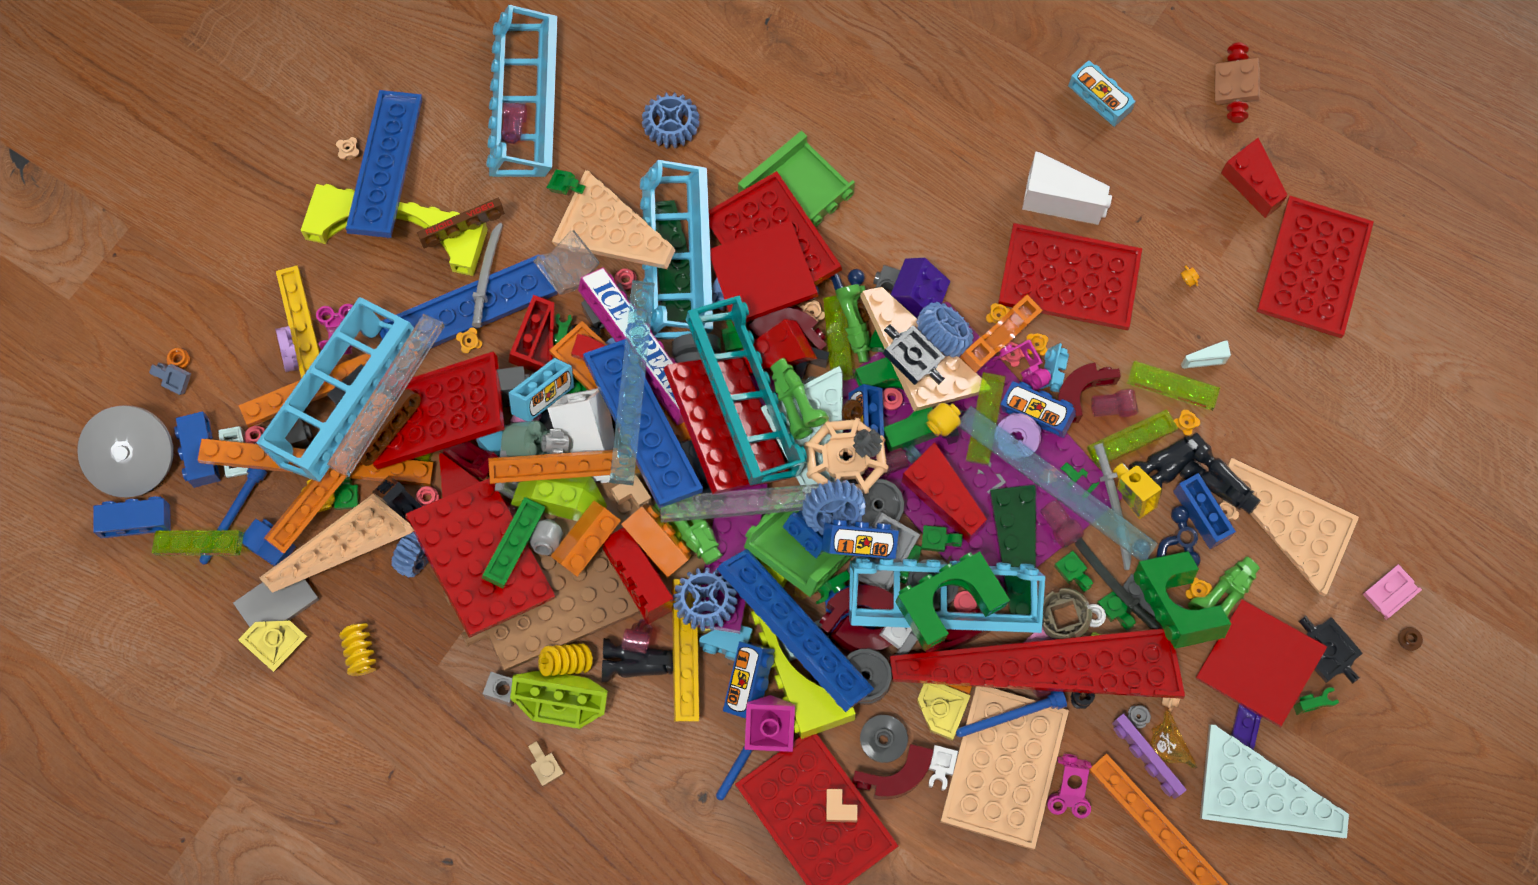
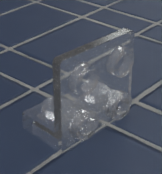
M575 230L570 231L551 253L538 255L533 261L559 295L575 291L579 287L581 277L592 273L600 263Z

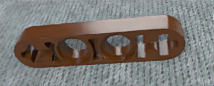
M410 389L400 393L356 448L354 453L356 461L365 466L375 462L420 405L421 397L419 394ZM398 414L396 420L392 423V419ZM383 432V436L377 441L378 436Z

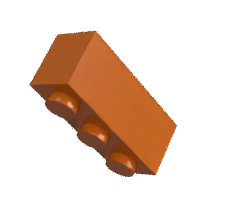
M593 501L550 557L578 577L621 520L605 507Z
M646 502L621 525L668 578L692 556L690 553L691 549L686 546L683 540H678L674 535L676 532L673 527L667 522L664 523L659 518V511L653 505L649 506Z

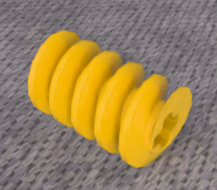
M367 623L347 626L339 634L340 639L343 640L341 646L345 649L343 655L347 658L345 665L349 667L347 674L350 676H362L376 671V668L370 667L376 663V660L368 658L374 654V651L366 649L372 645V642L364 640L370 636V633L362 631L368 627Z
M582 643L545 646L540 652L538 666L543 676L564 675L566 673L579 674L582 671L587 673L591 669L593 658L589 647Z

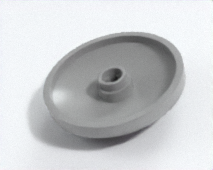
M122 405L105 409L88 421L80 434L77 453L84 475L97 489L116 497H135L151 491L165 479L173 461V443L166 426L153 413L137 406Z

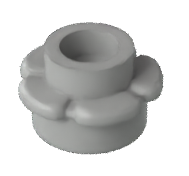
M1138 705L1132 706L1128 710L1129 716L1127 718L1136 728H1144L1146 723L1150 722L1151 716L1146 707Z

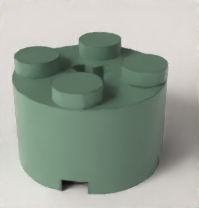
M542 422L511 423L512 425L507 426L503 431L501 447L502 451H506L507 457L544 455L547 453L542 451L541 441L543 435L550 433V430H547Z

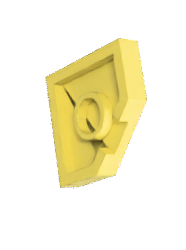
M291 621L254 622L238 640L274 672L307 636Z
M923 684L917 702L930 732L953 741L970 695L946 685Z

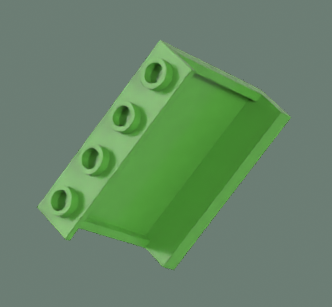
M802 130L738 183L739 193L777 171L815 227L822 222L825 215L835 212L839 206L838 204L843 200H849L853 196L855 186L853 180L848 183L807 143V135Z
M801 487L796 492L792 491L784 503L779 502L770 515L765 514L756 527L753 525L745 535L747 540L744 548L748 549L753 555L811 597L853 555L823 552L819 557L815 558L783 528L789 516L803 508L804 499L801 497L804 491Z

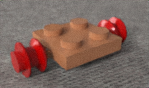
M1241 42L1233 43L1228 47L1227 52L1230 55H1228L1227 60L1229 62L1215 64V102L1217 105L1228 104L1227 110L1230 112L1227 114V118L1233 123H1241L1248 118L1249 114L1246 111L1249 106L1244 101L1260 100V62L1258 58L1249 59V56L1246 54L1249 51V47Z

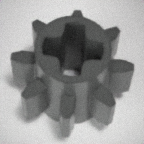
M863 429L855 435L853 447L861 458L865 455L874 457L880 452L882 448L880 443L883 440L874 429L870 432Z

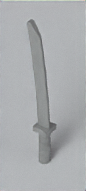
M499 223L491 232L479 276L477 291L473 292L472 295L475 301L472 326L476 328L481 326L483 303H487L488 300L486 289L495 250L503 228L502 223Z
M1103 443L1094 446L1103 473L1100 481H1105L1116 524L1124 569L1129 570L1131 553L1113 479L1118 476L1117 473L1112 474Z

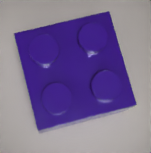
M906 258L891 296L918 319L921 310L931 302L942 304L950 280L926 258Z

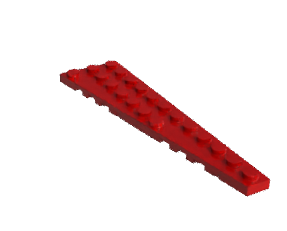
M1164 629L890 656L892 682L1184 699L1185 697L1177 652L1172 643L1166 638Z

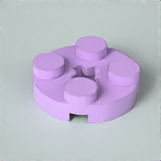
M290 327L276 329L285 372L299 370Z
M1021 413L1010 414L1000 421L995 430L994 436L999 451L1011 459L1031 456L1040 445L1041 427L1028 415ZM1019 431L1024 439H1019L1017 442L1014 440L1015 436L1012 433Z

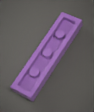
M1124 714L1112 723L1117 736L1128 742L1131 753L1136 758L1142 759L1146 764V771L1152 777L1156 776L1161 783V789L1167 796H1172L1176 799L1186 791V788Z

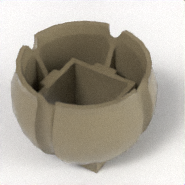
M1060 588L1059 592H1049L1044 597L1042 630L1054 640L1082 637L1092 622V610L1087 608L1089 605L1088 600L1083 594L1071 588ZM1074 604L1080 622L1057 629L1052 611Z

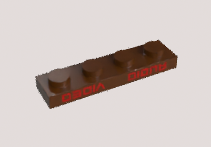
M498 197L418 231L417 234L424 249L434 247L445 239L455 238L466 230H473L487 221L499 219L501 215L505 214Z

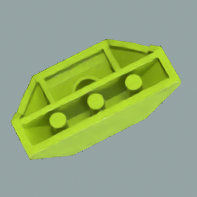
M592 476L521 481L517 485L511 505L519 507L524 497L545 506L544 513L578 521L593 501L607 509V504Z
M540 671L513 675L510 699L532 721L580 729L605 714L608 691L589 678L568 674L543 676Z

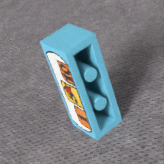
M1087 61L1071 76L1068 85L1114 127L1132 112L1136 102L1131 94L1122 90L1115 80L1106 76L1101 68L1094 65L1091 61Z
M554 358L509 392L511 414L524 421H531L574 388L572 366Z

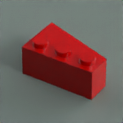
M1256 138L1229 159L1221 172L1264 218H1267L1281 207L1288 195L1259 138Z
M533 295L510 351L509 363L519 367L523 366L525 369L536 372L552 360L549 350L553 347L554 302Z
M784 319L754 340V349L759 351L762 358V369L767 373L772 372L771 366L782 358H785L787 364L791 366L817 359L797 321ZM742 357L749 375H754L748 359Z

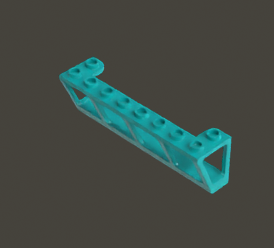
M739 295L689 310L686 322L751 486L799 476L807 460V454L803 446L800 447L797 443L795 444L794 437L786 429L787 421L783 412L780 413L778 409L777 395L770 389L769 375L762 369L761 355L759 351H755L753 335L751 331H747L745 326L746 316L749 315L748 306L745 302L742 303ZM733 304L731 311L728 313L699 316L701 313ZM732 320L744 350L714 354L703 323ZM746 357L760 391L730 395L717 361ZM763 398L776 432L747 437L734 402ZM779 439L789 463L761 472L750 443ZM788 468L792 469V471L773 474Z

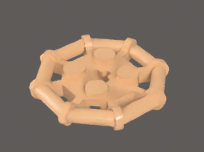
M855 418V420L827 421L804 444L807 454L808 472L806 475L809 479H813L818 484L821 483L823 485L828 482V479L820 474L825 470L831 477L840 481L856 479L858 484H855V486L865 495L869 493V489L879 477L888 471L889 467L886 464L884 448L885 438L882 435L880 436L883 442L880 443L882 448L876 455L877 461L870 459L867 455L861 458L853 447V444H855L854 437L857 431L866 429L870 432L872 429L862 423L859 418ZM852 429L851 433L836 434L835 430ZM830 434V441L824 446L819 445L823 438ZM815 452L822 453L823 464L816 466ZM843 452H848V455H852V458L849 461H844L839 456H843ZM868 467L874 468L864 481L861 475L864 474Z

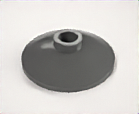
M878 715L872 717L864 724L860 734V743L864 753L876 762L888 763L895 761L904 753L908 743V735L904 725L898 719L889 715ZM881 736L887 738L888 742L886 744L879 742Z

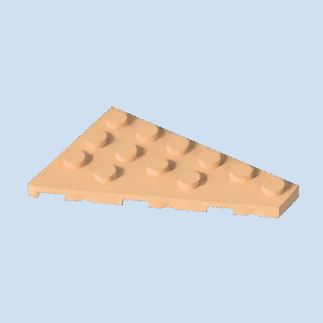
M585 170L579 184L586 187L582 194L574 193L552 243L557 247L667 269L675 253L674 247L667 240L663 239L657 231H654L638 214H635L629 206H626L610 189L606 188L601 181Z
M883 287L865 290L861 293L860 297L885 349L893 341L883 331L889 324L899 333L907 331L913 325L916 328L918 327L916 323L917 318ZM950 355L945 356L938 364L936 370L945 378L940 385L930 376L922 378L914 385L893 365L914 411L934 407L940 403H949L985 394L991 389L988 383L957 356L954 358L950 357Z
M1231 458L1227 466L1251 490L1255 491L1253 495L1261 500L1251 513L1252 517L1320 595L1326 596L1359 517Z
M372 494L259 578L273 593L404 537L414 530L405 519Z

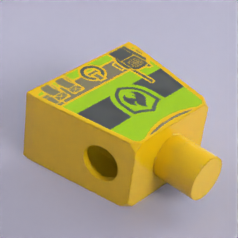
M1122 463L1113 470V473H1117V478L1119 479L1117 489L1122 493L1123 500L1139 520L1158 507L1162 489L1139 466L1129 470Z

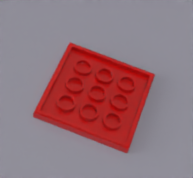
M791 220L710 249V258L724 299L740 295L742 303L745 302L749 310L746 322L819 296ZM733 304L727 305L729 312L731 311Z
M1241 600L1230 619L1231 626L1225 638L1218 639L1198 673L1196 680L1281 728L1327 646L1250 603Z

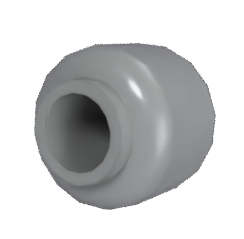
M551 519L539 521L529 540L531 547L540 555H550L561 542L562 528Z

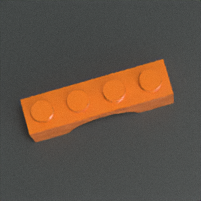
M1027 294L988 332L976 340L960 356V359L974 372H978L1043 310Z

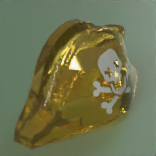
M1167 710L1164 714L1163 723L1151 729L1154 734L1152 737L1153 750L1164 762L1171 764L1184 763L1193 769L1198 768L1171 712Z

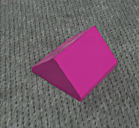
M772 695L747 702L745 750L793 752L795 704Z

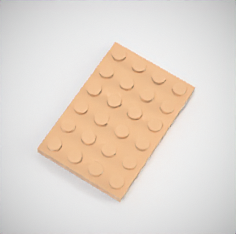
M975 687L966 725L1037 701L991 687ZM1050 707L962 737L940 822L1034 850L1069 710L1063 708L1057 710Z

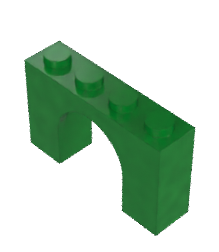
M886 357L855 369L854 378L858 387L866 384L882 389L896 387L904 390L892 363ZM933 407L914 411L908 418L884 427V443L890 455L938 437L926 424L928 421L927 414L933 410Z
M980 551L974 555L970 552L959 559L960 562L954 566L951 563L947 564L939 570V574L933 577L929 574L920 579V584L912 588L909 585L898 592L899 595L895 603L924 651L944 641L949 634L933 606V595L938 589L948 585L964 588L973 596L985 617L1006 607L1009 603V597Z
M1189 551L1139 561L1134 572L1135 583L1141 588L1145 601L1150 604L1156 620L1160 622L1165 631L1166 638L1172 643L1174 649L1225 638L1231 626V622L1221 605L1200 610H1188L1178 606L1169 598L1166 592L1167 589L1192 584L1199 568Z

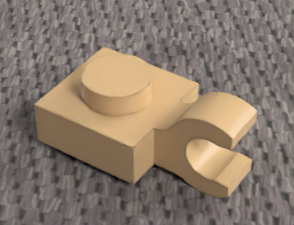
M537 741L528 746L537 761L531 767L543 787L564 775L552 753L545 756Z

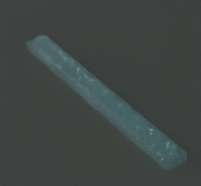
M632 280L609 483L633 485L655 287V283Z
M972 406L968 408L960 419L959 428L1139 561L1147 560L1158 545L1157 542Z

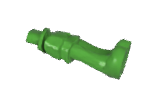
M855 284L839 288L835 292L848 321V327L845 328V331L848 333L847 338L854 354L858 355L859 363H865L870 361L868 353L871 351V348L868 347L870 343L869 333L867 331V324L863 322L857 305V300L860 298L861 293L865 291V286Z
M782 358L771 366L773 372L772 379L775 381L774 385L778 400L782 401L786 408L790 422V433L794 440H801L812 433L811 427L825 424L829 417L824 410L813 409L806 396L805 386L800 377L793 371V367L787 364L786 359ZM793 399H796L800 412L802 414V418L798 413V410L795 406Z
M692 497L660 509L657 504L654 505L660 515L668 514L682 535L681 539L686 542V546L695 552L699 559L702 558L706 565L722 557L718 550L719 544L715 540L713 529L709 528L708 522L698 512ZM677 503L684 508L694 525L690 527L678 508Z
M1245 557L1242 562L1238 561L1235 566L1226 570L1224 575L1219 577V582L1208 595L1193 598L1188 603L1189 609L1200 610L1214 607L1226 592L1229 595L1221 604V607L1228 617L1235 604L1244 598L1245 593L1249 592L1260 567L1249 557Z

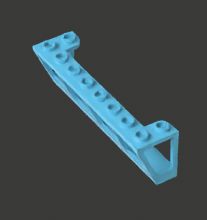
M508 5L505 12H501L498 23L495 22L493 27L495 41L493 42L492 53L495 56L492 61L491 72H494V77L490 84L493 97H491L489 103L492 116L488 123L491 135L487 143V147L490 148V154L488 155L486 165L489 167V176L545 177L552 168L557 16ZM513 13L543 19L541 24H511ZM507 31H538V58L504 59L505 35ZM504 65L537 66L536 96H503ZM502 103H535V134H501ZM501 141H534V161L506 156L507 145ZM504 161L534 167L533 170H498Z
M657 160L640 180L642 219L654 231H656V221H688L689 252L674 253L671 260H689L690 293L658 294L657 267L642 264V269L645 270L642 285L643 290H645L643 309L646 310V319L644 323L650 326L652 334L658 340L675 339L681 335L691 333L690 331L658 333L664 326L689 329L687 323L668 321L667 309L665 306H658V301L690 300L692 310L712 304L707 168ZM662 167L689 171L691 173L687 176L662 177ZM686 183L688 213L655 214L656 187L659 184ZM713 311L701 313L699 316L711 315ZM713 322L703 323L706 333L709 334L713 330Z
M359 297L256 443L280 468L320 482L420 336L410 322ZM374 312L393 321L394 324L382 322ZM382 327L389 329L376 349H372L354 339L359 331L365 337L373 338L380 332ZM351 345L371 355V357L351 385H346L329 376V374ZM324 381L346 393L327 421L323 423L303 413V411ZM298 418L320 429L301 458L293 456V447L285 439ZM291 462L299 466L300 468L289 465L288 463Z
M856 557V561L850 560V624L853 626L910 628L895 603L900 591V571L940 573L939 570L947 564H941V561L926 560V563H917L915 559H903V562H894V559L880 558L878 562L870 561V558ZM950 561V563H951L953 566H954L955 564H957V563L960 562V561ZM997 563V566H989L994 575L1018 576L1020 579L1030 580V615L993 613L985 617L983 613L948 612L947 586L940 588V610L935 612L946 629L1042 633L1045 575L1039 569L1034 568L1033 564H1020V567H1011L1009 563ZM877 570L893 571V609L857 608L858 574L877 573ZM1037 581H1039L1038 596H1037Z

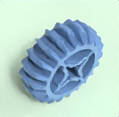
M667 92L664 97L657 95V101L651 99L650 105L645 106V112L642 114V127H644L645 134L649 136L651 142L656 140L658 146L664 143L666 149L669 147V144H673V147L676 149L677 143L684 146L685 140L691 142L692 135H696L697 128L699 127V113L697 112V107L692 105L691 99L685 100L683 94L677 97L675 92L672 96H669ZM658 115L660 116L659 124L656 126L654 123V119ZM684 115L688 119L685 125L681 121Z
M931 302L921 310L916 321L918 330L945 356L959 357L973 343V331L969 328V323L965 322L964 317H961L952 307H947L944 303Z
M836 479L835 482L828 480L827 484L819 483L818 488H811V493L806 494L802 505V513L808 527L823 535L824 523H833V519L847 520L849 525H855V521H862L866 502L862 491L854 483H849L847 480L841 483L839 479Z
M414 532L401 537L393 552L392 566L399 574L405 575L408 578L414 577L424 569L429 561Z
M708 567L705 569V573H701L698 568L696 569V575L688 572V580L681 578V585L675 586L677 593L673 595V600L676 601L673 606L675 610H679L677 617H684L683 623L685 625L691 622L693 630L700 625L701 631H705V626H710V629L713 631L714 624L716 623L722 627V619L729 621L731 619L729 613H735L733 605L737 604V598L734 597L737 595V591L732 588L731 584L722 575L719 577L717 569L712 574ZM708 584L707 587H700V586H699V585ZM719 589L725 597L722 606H719L718 601L715 599ZM689 592L695 599L691 609L686 604ZM709 597V601L702 602L701 598ZM705 611L711 612V614L703 615L701 613Z

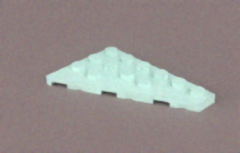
M838 366L804 384L806 396L813 409L824 410L829 417V422L843 421L842 370ZM793 399L795 406L798 410V413L802 418V414L800 412L796 399ZM778 400V409L780 413H784L787 421L786 429L790 433V422L783 402ZM765 405L761 407V410L764 416L766 417L772 431L776 432L767 406ZM823 425L811 427L812 433L804 439L794 440L795 444L797 443L800 447H804L805 442H808ZM835 430V432L839 434L843 433V430ZM827 434L819 445L824 446L831 438L830 434ZM777 439L779 445L781 446V448H782V450H783V452H784V449H783V447H782V444H781L780 440ZM815 452L816 466L823 464L822 453ZM807 460L799 476H796L805 495L811 493V488L819 487L817 482L809 479L806 475L808 472ZM826 470L820 473L829 481L835 482L836 478L831 477Z
M1209 725L1200 819L1347 839L1349 820L1347 812L1335 806L1329 800L1320 796L1308 786L1218 728V726Z

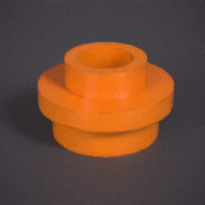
M174 348L167 355V364H173L181 369L187 367L190 362L188 352L182 348ZM182 357V360L176 363V359Z

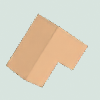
M637 475L611 489V494L618 505L630 498L638 509L646 502L647 504L651 503V497Z
M827 789L826 822H857V805H842V789Z

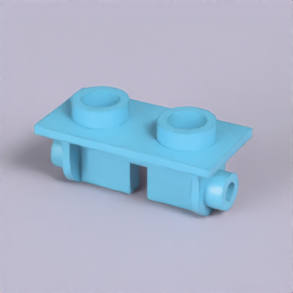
M1061 343L1049 348L1045 353L1044 368L1050 372L1051 380L1048 385L1040 389L1049 386L1051 391L1059 392V389L1062 387L1065 373L1058 371V369L1066 370L1069 354L1067 349L1061 348Z

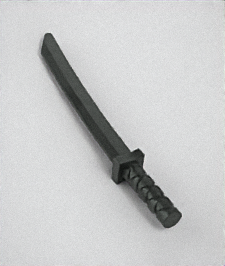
M1078 534L1074 537L1075 546L1105 583L1127 606L1126 611L1129 614L1131 612L1136 614L1151 630L1161 629L1162 627L1139 605L1140 600L1138 598L1134 600L1116 581Z

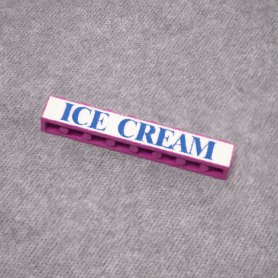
M601 268L581 277L578 288L580 294L615 342L626 339L656 398L676 425L683 423L684 420L663 369L667 364L676 363L675 360L669 357L663 344L654 337L650 326L643 322L638 310L632 307L627 300L626 294L622 290L620 291L615 284L611 274H608L604 268Z

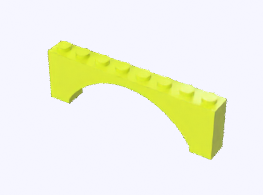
M316 184L301 228L305 240L327 244L329 238L345 229L355 191L352 189H337L329 184L324 186ZM399 202L396 219L412 222L425 229L460 213L455 211L450 213L444 212L436 207L425 208L413 202H408V204ZM486 222L476 229L466 230L455 238H448L440 242L450 256L449 264L452 272L474 276L488 231Z
M755 556L771 576L784 588L788 580ZM751 611L754 624H759L762 631L758 633L762 646L767 645V647L775 649L772 667H775L777 675L774 676L778 689L783 688L786 696L782 700L795 704L794 733L799 732L801 739L854 721L856 715L854 708L852 707L845 712L836 704L835 700L824 688L801 675L783 654L776 635L754 611Z

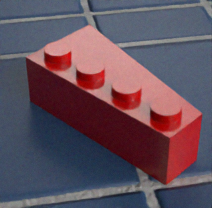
M934 442L903 473L901 482L958 534H962V538L969 543L984 528L987 518Z
M624 527L610 534L601 548L646 624L648 625L672 612L674 598L662 582L658 572L650 564V559L646 552L640 549L638 543Z

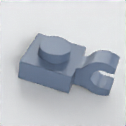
M158 363L157 366L152 365L149 372L151 375L163 379L161 386L179 395L185 394L191 373L173 364L166 366L162 363Z

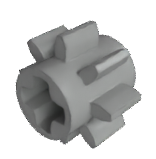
M550 429V433L544 434L542 437V451L547 452L546 454L567 453L569 448L568 436L564 435L561 429Z

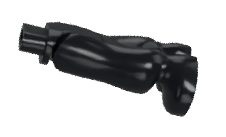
M1196 432L1191 436L1186 435L1170 446L1149 455L1146 462H1132L1129 465V470L1139 466L1147 475L1154 470L1158 473L1150 478L1162 489L1163 483L1168 484L1173 481L1184 467L1194 460V454L1206 442Z
M1204 443L1193 456L1195 460L1190 461L1180 473V477L1185 480L1199 473L1210 492L1219 496L1238 510L1243 509L1249 515L1261 502L1260 499L1253 495L1255 491L1251 490L1222 459L1213 457L1212 448L1207 443ZM1200 463L1205 464L1209 471L1204 469Z
M603 638L602 659L617 657L621 658L622 661L602 660L601 682H609L615 673L623 678L665 675L667 671L668 674H672V650L643 647L630 643H622L616 646L611 639Z

